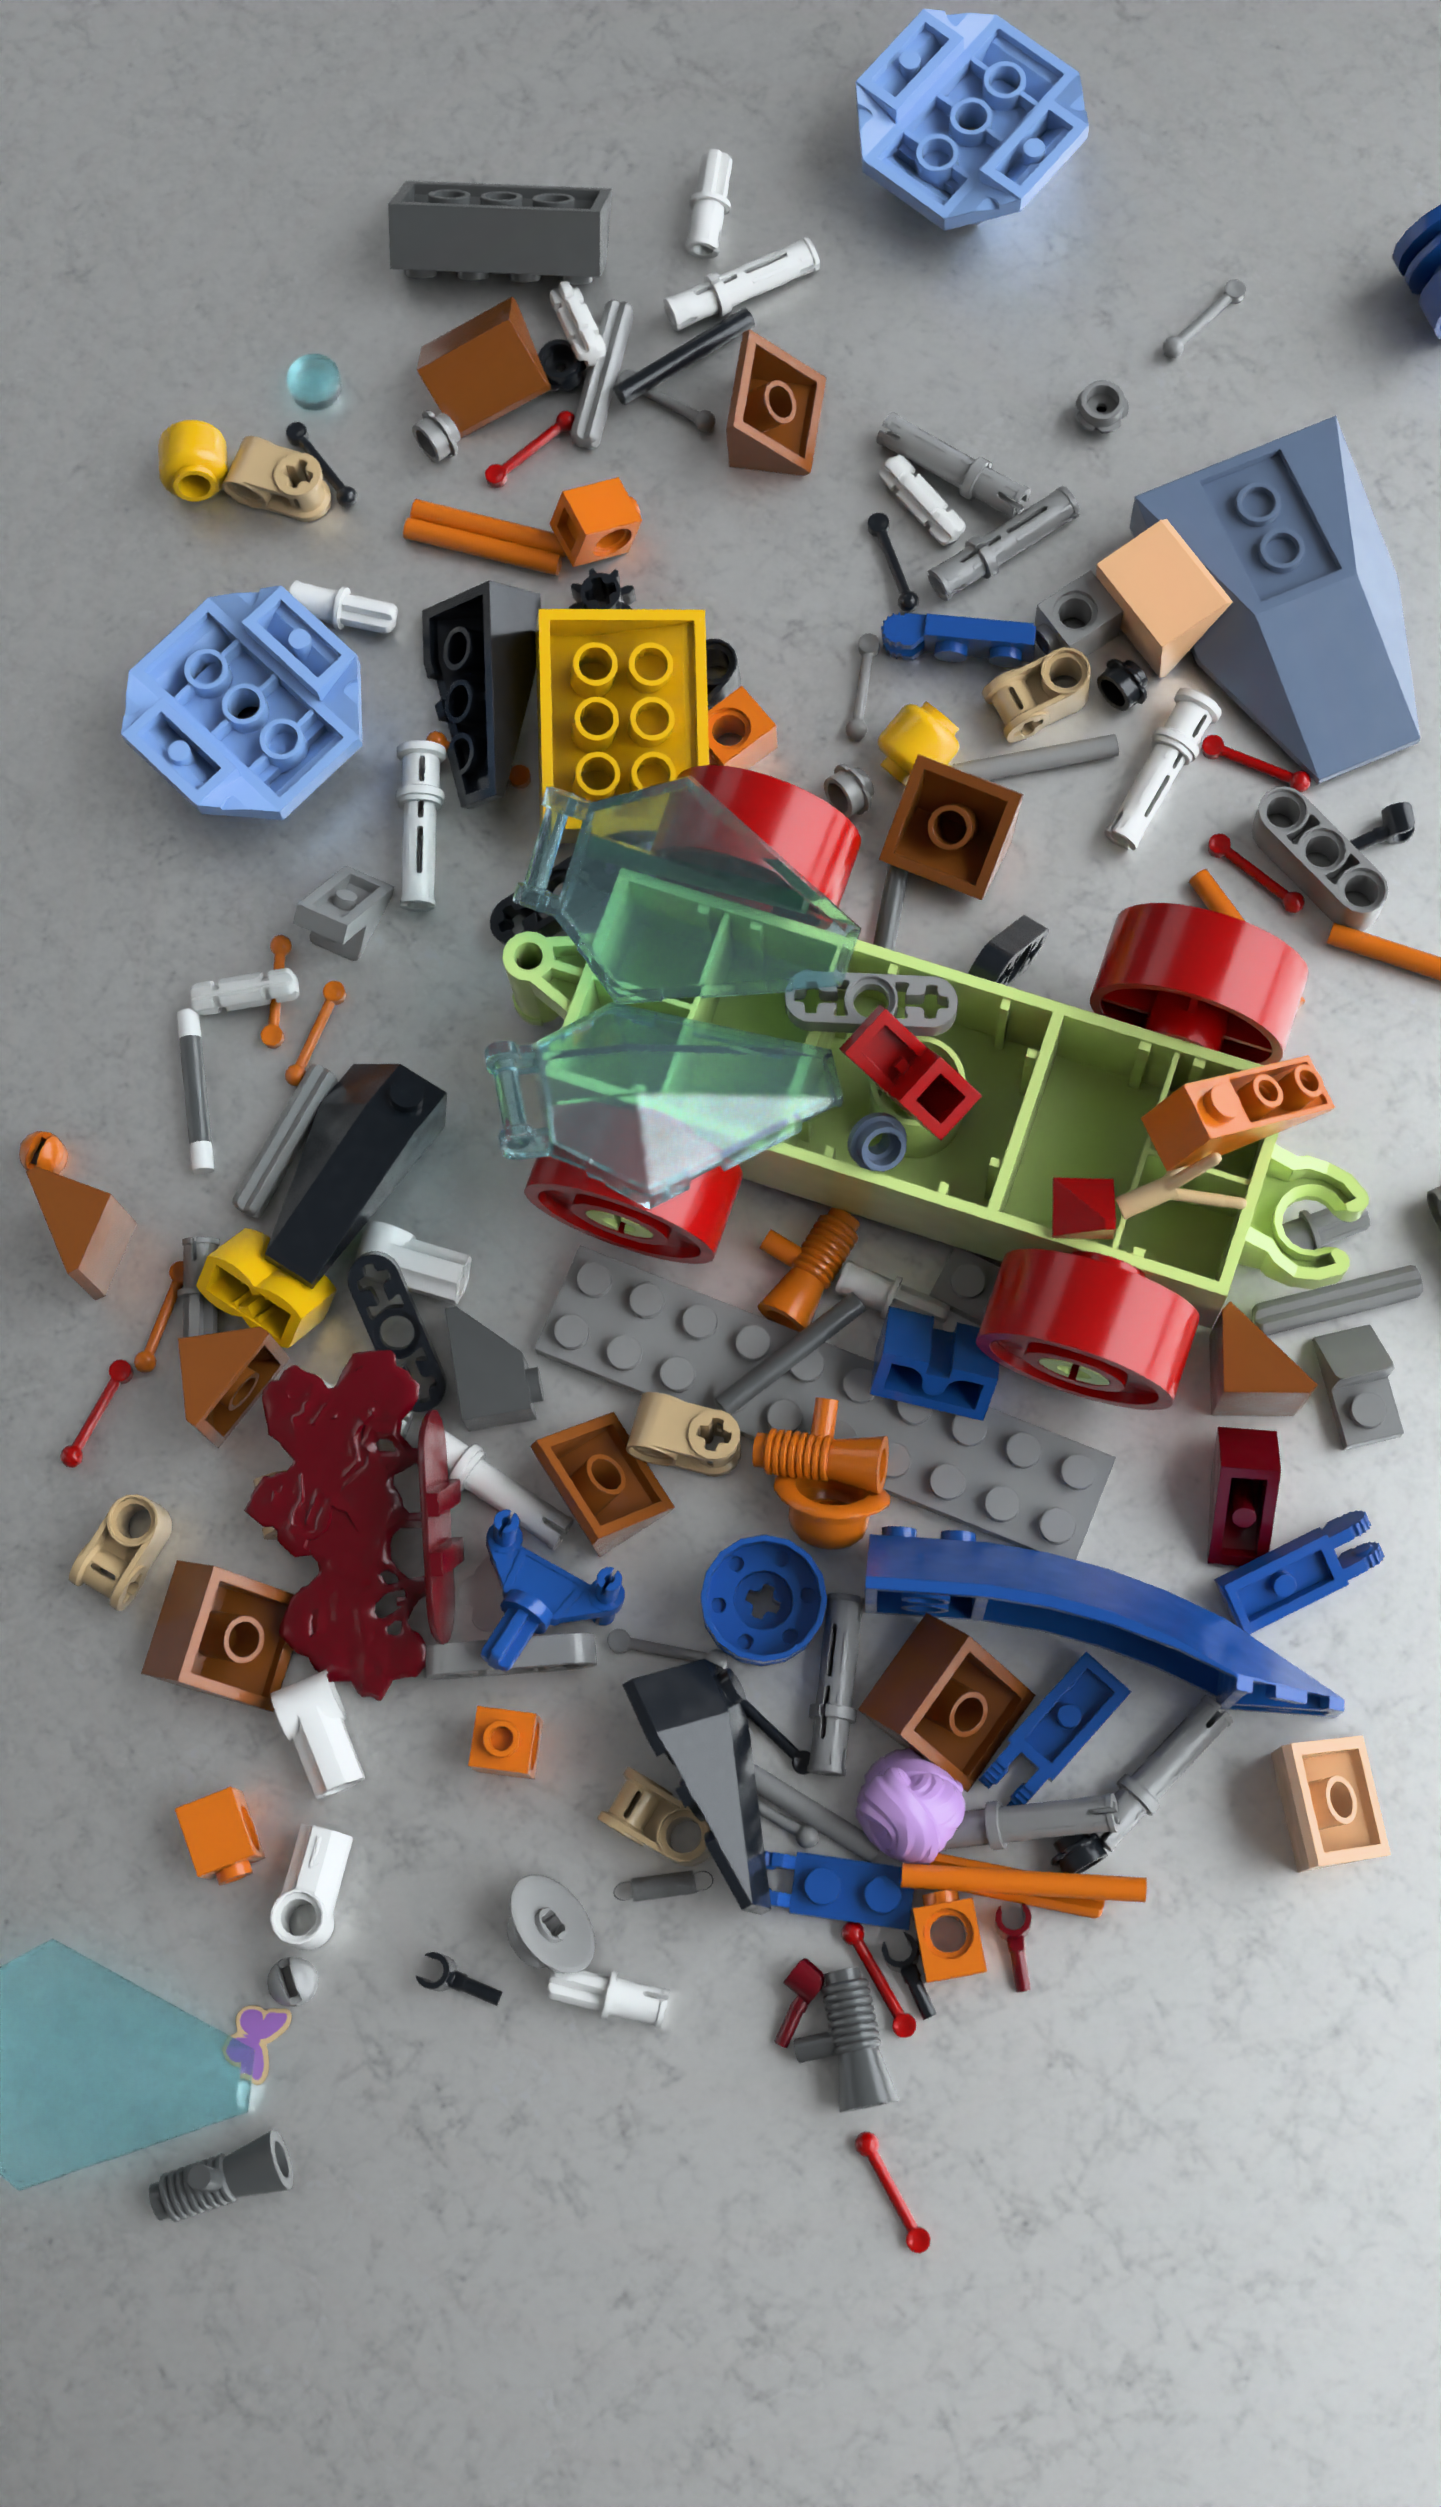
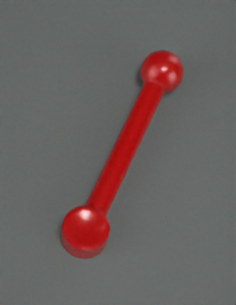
M570 411L560 412L556 417L555 424L504 464L489 466L485 471L488 485L492 488L503 487L507 482V474L562 431L570 432L575 415Z
M1209 735L1202 742V753L1208 759L1213 760L1220 756L1287 782L1291 788L1296 789L1300 793L1306 791L1311 785V778L1305 771L1292 773L1224 746V741L1218 735Z
M1218 833L1210 838L1208 851L1211 856L1227 858L1281 899L1287 912L1298 913L1303 909L1305 900L1301 893L1296 891L1289 892L1233 850L1230 839L1226 835Z
M122 1359L116 1360L110 1365L109 1375L111 1379L73 1444L66 1446L61 1451V1461L66 1467H76L82 1462V1449L120 1384H126L132 1379L134 1374L133 1368L127 1361Z
M847 1922L841 1929L842 1939L845 1943L853 1945L893 2016L892 2028L894 2033L901 2038L910 2037L916 2030L915 2018L909 2013H904L863 1940L865 1937L863 1926L860 1923Z
M871 2132L860 2133L855 2140L856 2151L860 2155L867 2157L907 2231L906 2243L908 2248L915 2253L925 2252L930 2246V2235L926 2229L918 2227L877 2151L879 2148L878 2138Z

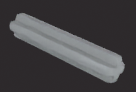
M613 299L605 305L599 327V335H601L607 350L604 357L597 359L596 365L588 367L571 429L572 442L578 447L595 449L600 444L614 393V386L617 382L634 319L633 307L627 302Z
M312 1064L307 1069L232 1199L233 1205L242 1213L254 1218L262 1216L307 1138L320 1103L338 1083L336 1075L330 1070L316 1064Z
M1409 1265L1258 1303L1252 1309V1320L1267 1336L1418 1298L1423 1292V1283L1416 1266Z

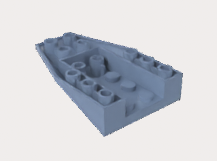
M1336 416L1135 496L1129 526L1134 538L1158 521L1167 519L1233 601L1190 649L1197 665L1317 784L1419 743L1420 731L1399 579Z

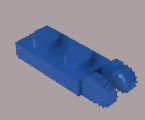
M899 612L896 615L892 613V616H887L886 621L883 620V626H881L883 649H885L886 654L890 655V658L896 657L897 659L901 657L902 660L913 661L922 653L928 652L934 653L935 658L946 662H963L967 659V656L989 658L991 664L1000 667H1017L1022 662L1031 663L1034 660L1036 626H1034V623L937 614L905 613V615H900Z
M1355 1510L1354 1512L1350 1511L1347 1514H1343V1516L1327 1522L1323 1529L1318 1527L1214 1579L1234 1625L1251 1634L1349 1585L1348 1580L1380 1564L1385 1556L1380 1544L1376 1542L1357 1545V1547L1341 1553L1339 1557H1337L1334 1550L1355 1539V1537L1361 1536V1534L1366 1533L1370 1529L1371 1523L1366 1512Z
M1086 1651L1008 1738L1007 1743L1009 1745L984 1772L979 1781L988 1789L992 1785H997L1007 1774L1008 1767L1020 1754L1037 1771L1026 1783H1022L1010 1796V1802L1006 1806L1027 1804L1047 1780L1052 1782L1132 1691Z
M764 1851L767 1870H775L777 1868L794 1871L791 1894L776 1892L769 1888L771 1906L787 1908L790 1914L909 1931L914 1888H901L902 1867L797 1852V1856Z

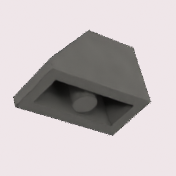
M457 1306L445 1308L461 1419L468 1431L537 1420L534 1403L544 1401L539 1368H529L520 1350Z

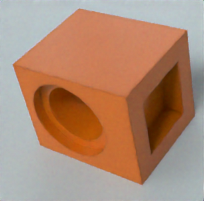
M619 477L562 491L549 524L572 567L628 553L643 520L636 500L628 495Z
M743 686L708 710L709 765L730 766L748 770L778 748L776 724ZM727 733H735L743 738L739 743L732 746H725L717 742L720 736Z
M477 1706L468 1766L480 1773L535 1780L543 1720L536 1713Z
M228 1787L175 1808L198 1877L208 1880L216 1878L219 1885L229 1884L251 1875L253 1870L250 1864L266 1858L243 1791L234 1787Z
M949 1890L922 1895L924 1906L913 1908L912 1915L925 1984L987 1972L973 1897L960 1900L958 1891ZM943 1917H951L961 1923L965 1931V1941L959 1950L946 1953L938 1950L933 1945L930 1938V1929L936 1920Z

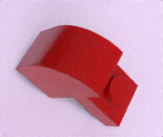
M880 1004L839 1048L888 1097L941 1141L982 1097L941 1056L928 1049Z

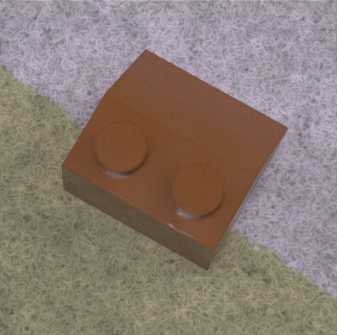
M177 1560L141 1674L190 1690L274 1712L271 1693L281 1689L293 1651L279 1636V1626L289 1601L295 1594L216 1566Z
M926 1613L858 1710L904 1748L912 1749L922 1759L932 1762L948 1772L954 1780L959 1781L963 1785V1790L968 1792L1031 1703L1035 1694L970 1635Z

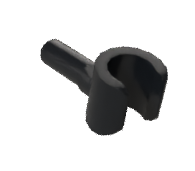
M1400 802L1385 807L1381 811L1384 826L1375 828L1366 834L1350 840V842L1359 851H1362L1385 841L1392 844L1408 841L1415 831L1412 805L1409 802Z
M904 1932L905 1938L912 1948L909 1958L904 1961L892 1959L885 1941L882 1944V1954L887 1966L891 1970L900 1973L905 1984L907 1983L923 2020L936 2015L937 2012L921 1980V1974L917 1967L920 1956L917 1942L912 1935Z
M435 1952L425 1954L429 1958L440 1961L444 1971L442 1977L436 1982L416 1975L418 1983L424 1988L440 1992L452 1988L495 2006L498 2005L503 1993L502 1991L459 1972L455 1961L449 1956Z

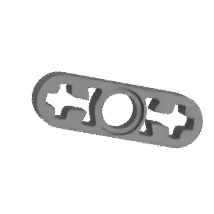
M806 971L796 975L789 982L785 991V1008L788 1018L795 1026L806 1031L854 1033L867 1019V1017L859 1014L854 1007L855 998L865 990H877L884 994L889 1003L887 1010L895 1018L898 1011L897 992H906L905 1004L912 1005L923 1004L925 995H937V1003L941 1006H947V1008L938 1009L936 1018H925L923 1008L905 1006V1019L896 1018L914 1036H937L943 1034L951 1028L957 1015L958 998L955 989L949 982L936 976ZM808 989H816L821 1000L838 1001L837 989H846L844 997L846 1016H836L837 1003H819L816 1013L805 1012L804 1003L795 1000L804 999Z
M590 1633L532 1636L513 1667L507 1672L493 1669L481 1658V1649L487 1640L444 1643V1645L435 1644L426 1647V1678L459 1679L573 1670L597 1665L595 1635Z

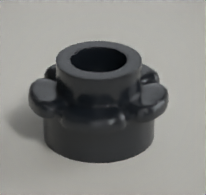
M556 339L546 343L541 348L538 357L550 384L551 391L559 389L572 390L582 382V372L586 370L587 366L584 361L576 359L569 341ZM564 365L566 367L563 371L556 370L557 366Z
M1119 659L1109 660L1106 663L1107 669L1097 678V686L1104 699L1120 711L1128 710L1132 705H1136L1137 702L1143 704L1147 699L1145 687L1148 684V680L1141 667L1131 660L1124 662Z
M1095 1833L1091 1835L1063 1836L1053 1844L1058 1854L1051 1859L1050 1864L1052 1867L1055 1865L1059 1866L1062 1873L1081 1874L1108 1856L1099 1841L1103 1834L1101 1837H1098Z

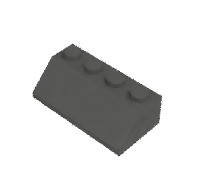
M405 181L388 203L390 269L405 270V275L411 278H431L437 275V271L457 272V277L463 280H483L489 277V273L509 274V279L515 282H536L541 279V275L561 276V281H569L570 284L591 283L593 277L601 276L606 266L612 189Z

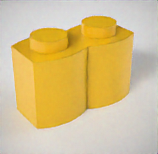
M244 1228L207 1256L196 1287L218 1309L234 1316L243 1317L250 1328L262 1327L270 1333L280 1347L290 1348L325 1319L337 1289L325 1275L311 1289L265 1260V1252L271 1238L257 1230Z

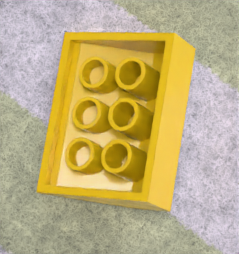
M538 609L535 630L540 844L589 843L593 835L600 837L614 836L621 840L655 837L678 775L691 767L709 765L705 610Z

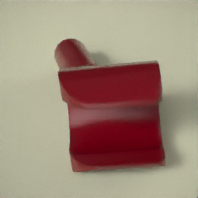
M1021 1903V1911L1025 1923L1019 1929H1009L1003 1924L1001 1906L998 1907L995 1915L996 1931L1002 1939L1007 1941L1008 1952L1011 1955L1016 1992L1031 1990L1025 1950H1027L1025 1937L1031 1928L1032 1915L1024 1903Z
M806 1958L802 1959L783 1982L798 1995L790 2004L774 2040L777 2045L788 2048L803 2013L806 2012L808 2005L825 1984L823 1972Z

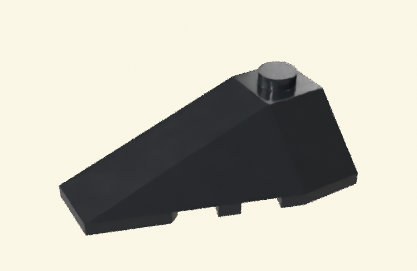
M490 580L422 610L423 663L427 678L436 680L441 700L435 705L438 720L447 722L452 740L449 744L447 755L461 808L472 809L505 796L536 673L535 628L538 609H541V594Z

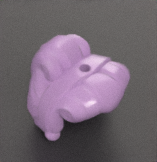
M896 1749L880 1757L865 1774V1784L861 1787L857 1797L858 1805L855 1817L861 1824L869 1841L887 1856L903 1863L929 1865L934 1861L938 1853L944 1849L947 1841L953 1837L956 1829L963 1821L965 1814V1800L962 1795L963 1785L959 1781L954 1780L948 1772L939 1766L922 1759L912 1749Z

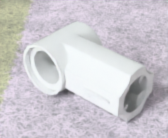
M379 1221L367 1222L355 1260L367 1252H384L398 1263L410 1292L451 1304H458L461 1296L464 1295L469 1280L472 1263L470 1255L416 1240V1237L408 1231ZM373 1263L365 1265L366 1274L359 1280V1283L384 1291L383 1284L390 1277V1273L387 1269L377 1271Z
M327 1670L271 1693V1700L280 1725L290 1742L294 1741L315 1797L318 1799L344 1791L366 1779L343 1722V1719L347 1717L335 1683L328 1681Z
M301 1824L282 1895L275 1901L271 1910L270 1922L273 1931L281 1940L300 1950L316 1949L329 1940L334 1930L335 1918L333 1910L353 1841L351 1836L326 1828ZM312 1905L316 1912V1922L313 1928L306 1934L294 1935L289 1926L292 1913L300 1906Z

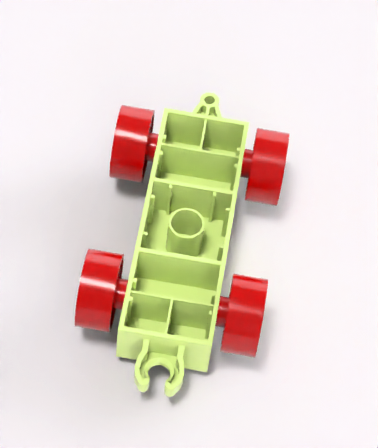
M703 765L688 768L678 775L651 850L812 890V903L807 913L658 875L654 877L621 867L597 934L545 937L538 932L526 931L518 933L509 939L504 947L502 959L513 991L514 1006L520 1017L524 1021L538 1026H543V1023L553 1021L558 1016L564 1019L543 1076L554 1111L524 1189V1194L532 1204L549 1216L601 1241L663 1260L688 1264L709 1263L713 1261L742 1178L1002 1261L976 1339L978 1348L1002 1366L1046 1386L1089 1400L1141 1410H1162L1173 1405L1197 1326L1201 1325L1212 1329L1228 1296L1237 1264L1260 1269L1266 1277L1289 1287L1317 1289L1335 1284L1342 1279L1349 1268L1350 1260L1348 1255L1336 1247H1322L1310 1250L1302 1249L1293 1244L1285 1235L1282 1226L1283 1214L1295 1202L1313 1200L1325 1205L1341 1221L1353 1222L1361 1217L1369 1203L1367 1192L1353 1175L1345 1170L1308 1155L1296 1156L1276 1145L1279 1132L1222 1155V1160L1219 1164L1179 1187L1182 1189L1242 1197L1247 1201V1206L1244 1209L1169 1200L1124 1220L1115 1200L1116 1231L1113 1239L1052 1238L1053 1177L1114 1179L1115 1198L1163 1177L1167 1171L1141 1117L1184 1084L1277 1063L1283 1058L1308 979V967L1303 958L1284 941L1257 926L1235 917L1208 909L1173 903L1138 904L1121 911L1116 918L1090 996V1005L1094 1011L1093 1013L828 931L827 929L834 922L861 846V836L854 824L831 804L786 781L742 768ZM806 971L936 976L946 980L953 986L958 998L955 1022L943 1034L915 1037L928 1049L941 1056L982 1097L942 1141L939 1140L875 1085L874 1081L839 1050L853 1033L806 1031L798 1028L790 1021L785 1008V991L789 982L796 975ZM808 989L804 999L795 1000L804 1003L805 1012L816 1013L819 1003H837L836 1016H846L844 1011L846 989H837L838 1001L821 1000L816 989ZM865 990L854 1000L856 1011L864 1017H868L879 1004L886 1009L889 1005L885 995L877 990ZM897 992L898 1011L896 1018L905 1019V1006L923 1008L924 1017L929 1019L936 1018L938 1009L947 1008V1006H941L937 1003V995H925L923 1004L912 1005L905 1004L906 992ZM883 1112L894 1116L906 1131V1153L897 1166L887 1171H871L860 1167L851 1158L848 1151V1137L852 1128L860 1119L872 1113ZM883 1133L875 1136L869 1143V1147L878 1144Z

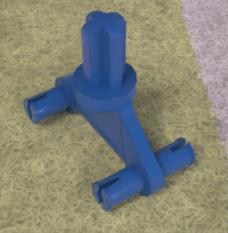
M511 1510L499 1511L495 1515L494 1523L489 1527L486 1534V1547L490 1555V1562L495 1569L504 1599L500 1607L504 1615L480 1653L481 1658L490 1667L497 1671L502 1670L506 1672L513 1667L534 1633L544 1634L549 1625L557 1626L561 1623L592 1619L595 1623L598 1618H600L598 1625L607 1626L614 1621L615 1614L622 1609L625 1599L622 1575L617 1570L613 1577V1567L601 1569L598 1572L597 1580L590 1585L522 1547L523 1533L519 1527V1517L514 1513L510 1519Z

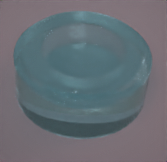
M307 354L298 358L288 370L287 384L293 400L300 407L314 411L322 410L334 404L339 398L342 391V380L336 364L329 357L322 354Z

